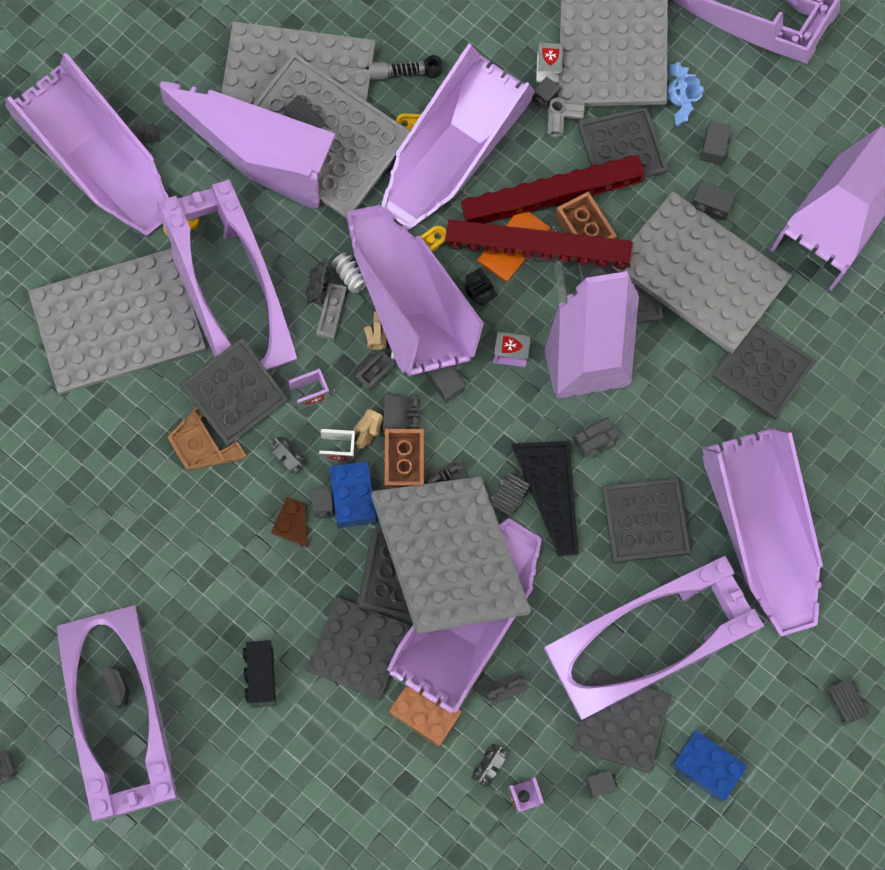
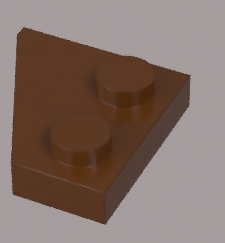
M287 497L271 533L306 548L305 504Z

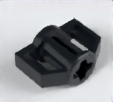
M481 267L466 275L465 290L472 300L484 305L498 296L490 279L485 275ZM478 275L481 277L480 280L468 286L469 280ZM487 290L490 292L488 296L481 300L476 298Z

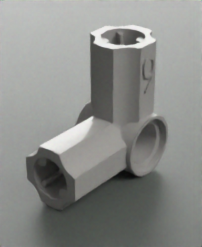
M561 98L552 99L547 110V135L551 137L563 136L564 118L582 120L584 103L568 102ZM552 107H558L560 111H555Z

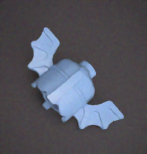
M680 62L668 64L669 75L677 76L678 78L669 84L667 98L676 106H682L675 114L676 126H680L681 123L688 121L690 112L694 111L692 102L700 100L704 91V87L700 85V80L696 78V75H688L689 68L682 67Z

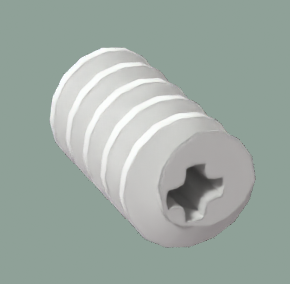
M344 252L337 256L331 265L333 268H336V273L340 274V278L344 280V284L348 286V289L353 291V294L358 293L366 287V283L362 273H359L360 268L355 267L358 264L357 261L351 262L354 256H347V252Z

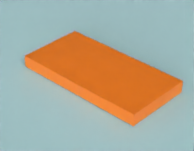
M530 212L514 215L506 225L550 231L551 229L550 226ZM484 251L477 259V263L507 283L527 258L519 254L507 256L502 252L489 254Z

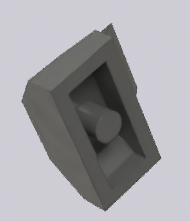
M383 351L378 355H368L355 368L357 373L355 378L370 391L389 375L396 366V363Z
M109 667L102 668L101 671L115 706L118 709L126 706L130 692L123 674Z

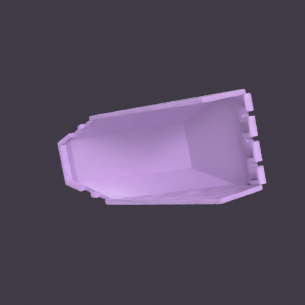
M470 43L396 152L397 157L393 170L390 173L391 178L381 206L395 216V220L408 226L410 230L461 190L527 108L535 93V90L528 82L525 85L522 83L519 88H516L520 83L519 80L508 73L502 78L505 71L495 64H492L488 69L490 61L479 55Z
M65 53L60 65L50 72L53 80L46 75L35 84L39 91L33 86L21 94V97L25 100L24 102L19 97L13 100L9 96L5 107L24 131L97 206L147 236L162 224L158 214V201L169 198L162 184L161 176L158 174L154 164V159L70 56Z
M161 81L159 87L164 104L246 177L309 208H319L322 202L319 199L317 174L320 173L335 138V133L213 90H209L207 94L196 93L197 87H192L190 91L180 90V84Z
M880 126L836 157L788 221L770 250L774 252L785 235L795 241L798 237L802 238L799 244L810 251L814 247L817 248L815 254L825 261H828L830 257L834 259L831 265L841 272L830 286L829 290L831 291L885 216V128L883 126Z
M380 205L347 211L346 217L356 261L396 363L402 373L406 372L411 376L422 373V370L427 372L439 369V367L444 368L456 363L460 364L470 361V357L475 356L484 323L422 237L418 235L415 238L408 232V226L403 225L401 227L394 221L395 216Z
M627 271L588 277L576 287L577 294L575 296L573 294L567 296L568 303L566 305L559 303L545 348V356L556 398L561 399L572 397L573 395L578 396L591 392H601L611 388H624L631 384L639 295Z
M777 428L757 432V440L754 433L739 437L740 445H738L737 439H732L721 443L722 450H720L718 444L705 447L703 449L704 455H702L704 466L746 583L780 636L817 626L819 615V602H817L818 588H821L819 575L820 567L823 566L792 432Z
M508 518L499 526L527 599L533 590V579L536 574L535 568L542 538ZM516 617L416 634L414 625H412L397 647L387 668L390 671L389 675L401 682L405 677L407 679L405 685L418 693L421 688L425 691L422 694L424 697L435 704L440 699L442 701L439 705L450 713H457Z

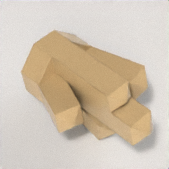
M375 311L373 331L371 326L364 327L367 348L383 350L386 349L387 337L383 327L381 330V322Z
M369 409L365 411L364 416L353 429L355 436H358L355 443L358 448L370 445L373 437L379 435L383 421L381 414Z

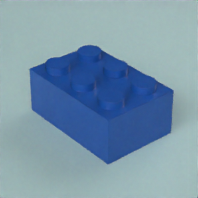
M368 461L330 466L337 528L376 523L375 507L371 498L372 487Z
M697 730L691 733L670 765L720 802L727 799L747 768L745 764Z

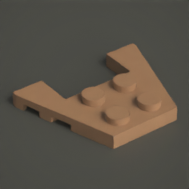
M197 406L167 437L187 471L247 458L238 441L219 451L201 421L205 417Z

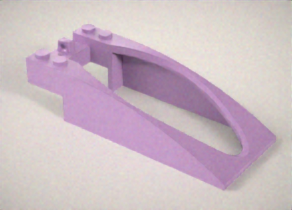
M672 0L694 15L736 37L808 64L816 51V45L828 25L833 23L840 11V0H784L799 13L809 16L801 30L796 31L783 26V12H779L772 22L713 0Z
M230 179L213 184L212 188L208 190L194 192L191 195L178 199L176 196L158 201V214L171 242V256L214 357L231 346L232 343L212 315L199 287L192 262L190 227L187 221L218 211L224 225L223 238L228 240L239 236L267 300L269 344L267 353L260 362L268 371L297 361L290 333L271 278Z
M726 556L673 580L544 647L580 720L717 653L721 649L764 627L755 609L751 610L743 592L733 578L734 571ZM711 587L729 620L703 638L705 642L691 654L656 673L630 681L602 686H583L572 679L571 671L575 660L597 635L627 612L652 600L679 593L683 601H688L694 595Z
M136 605L58 625L57 634L68 705L92 821L99 822L177 800L178 795L170 765L172 759ZM99 625H106L112 628L130 652L143 683L149 719V737L145 762L150 784L112 794L109 778H112V776L103 771L87 743L76 690L79 659L85 638L93 627Z

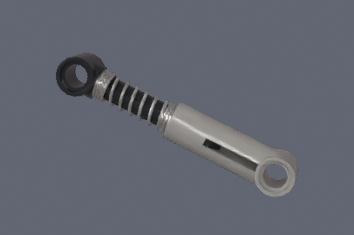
M431 55L424 59V61H418V63L415 61L411 63L409 61L407 64L399 62V64L394 63L391 65V63L387 64L386 61L372 62V64H368L366 70L344 71V68H357L358 65L342 66L339 62H331L326 67L329 73L332 66L339 67L340 72H345L347 75L370 73V81L387 80L391 75L399 77V75L404 76L405 74L407 76L409 74H412V76L419 74L429 78H437L442 73V59L437 55ZM434 65L437 68L431 69L430 66ZM330 74L332 79H337V75L333 76Z

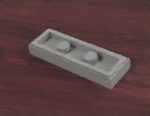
M329 283L316 332L317 337L335 340L347 286Z

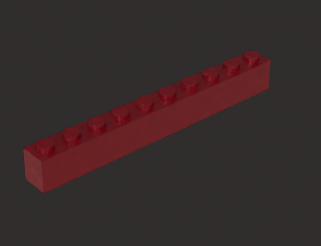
M629 155L620 160H610L605 164L591 165L582 170L575 169L570 173L556 174L551 178H541L532 183H522L516 187L503 188L493 193L487 192L478 197H468L461 201V209L465 221L486 224L513 217L514 215L567 203L588 191L593 196L643 183L645 173L639 155Z
M448 219L445 236L447 246L459 250L461 247L467 248V250L472 252L485 250L489 254H496V252H502L507 256L519 254L524 258H533L535 256L546 261L559 259L563 263L576 261L580 265L592 263L603 268L607 267V265L615 266L619 270L631 268L634 249L633 241L451 219Z

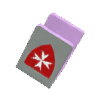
M498 332L493 363L526 367L529 356L530 336Z
M320 369L289 380L290 390L318 380L323 388L322 391L298 399L297 406L299 410L330 399L329 389Z
M535 777L529 781L507 787L515 814L544 803ZM522 790L527 791L530 796L529 800L525 803L520 802L518 799V793Z

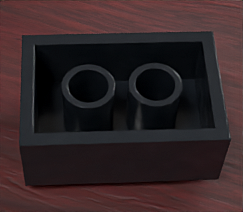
M271 640L246 642V648H243V660L247 663V668H244V680L248 683V688H245V701L252 708L276 706L272 642Z

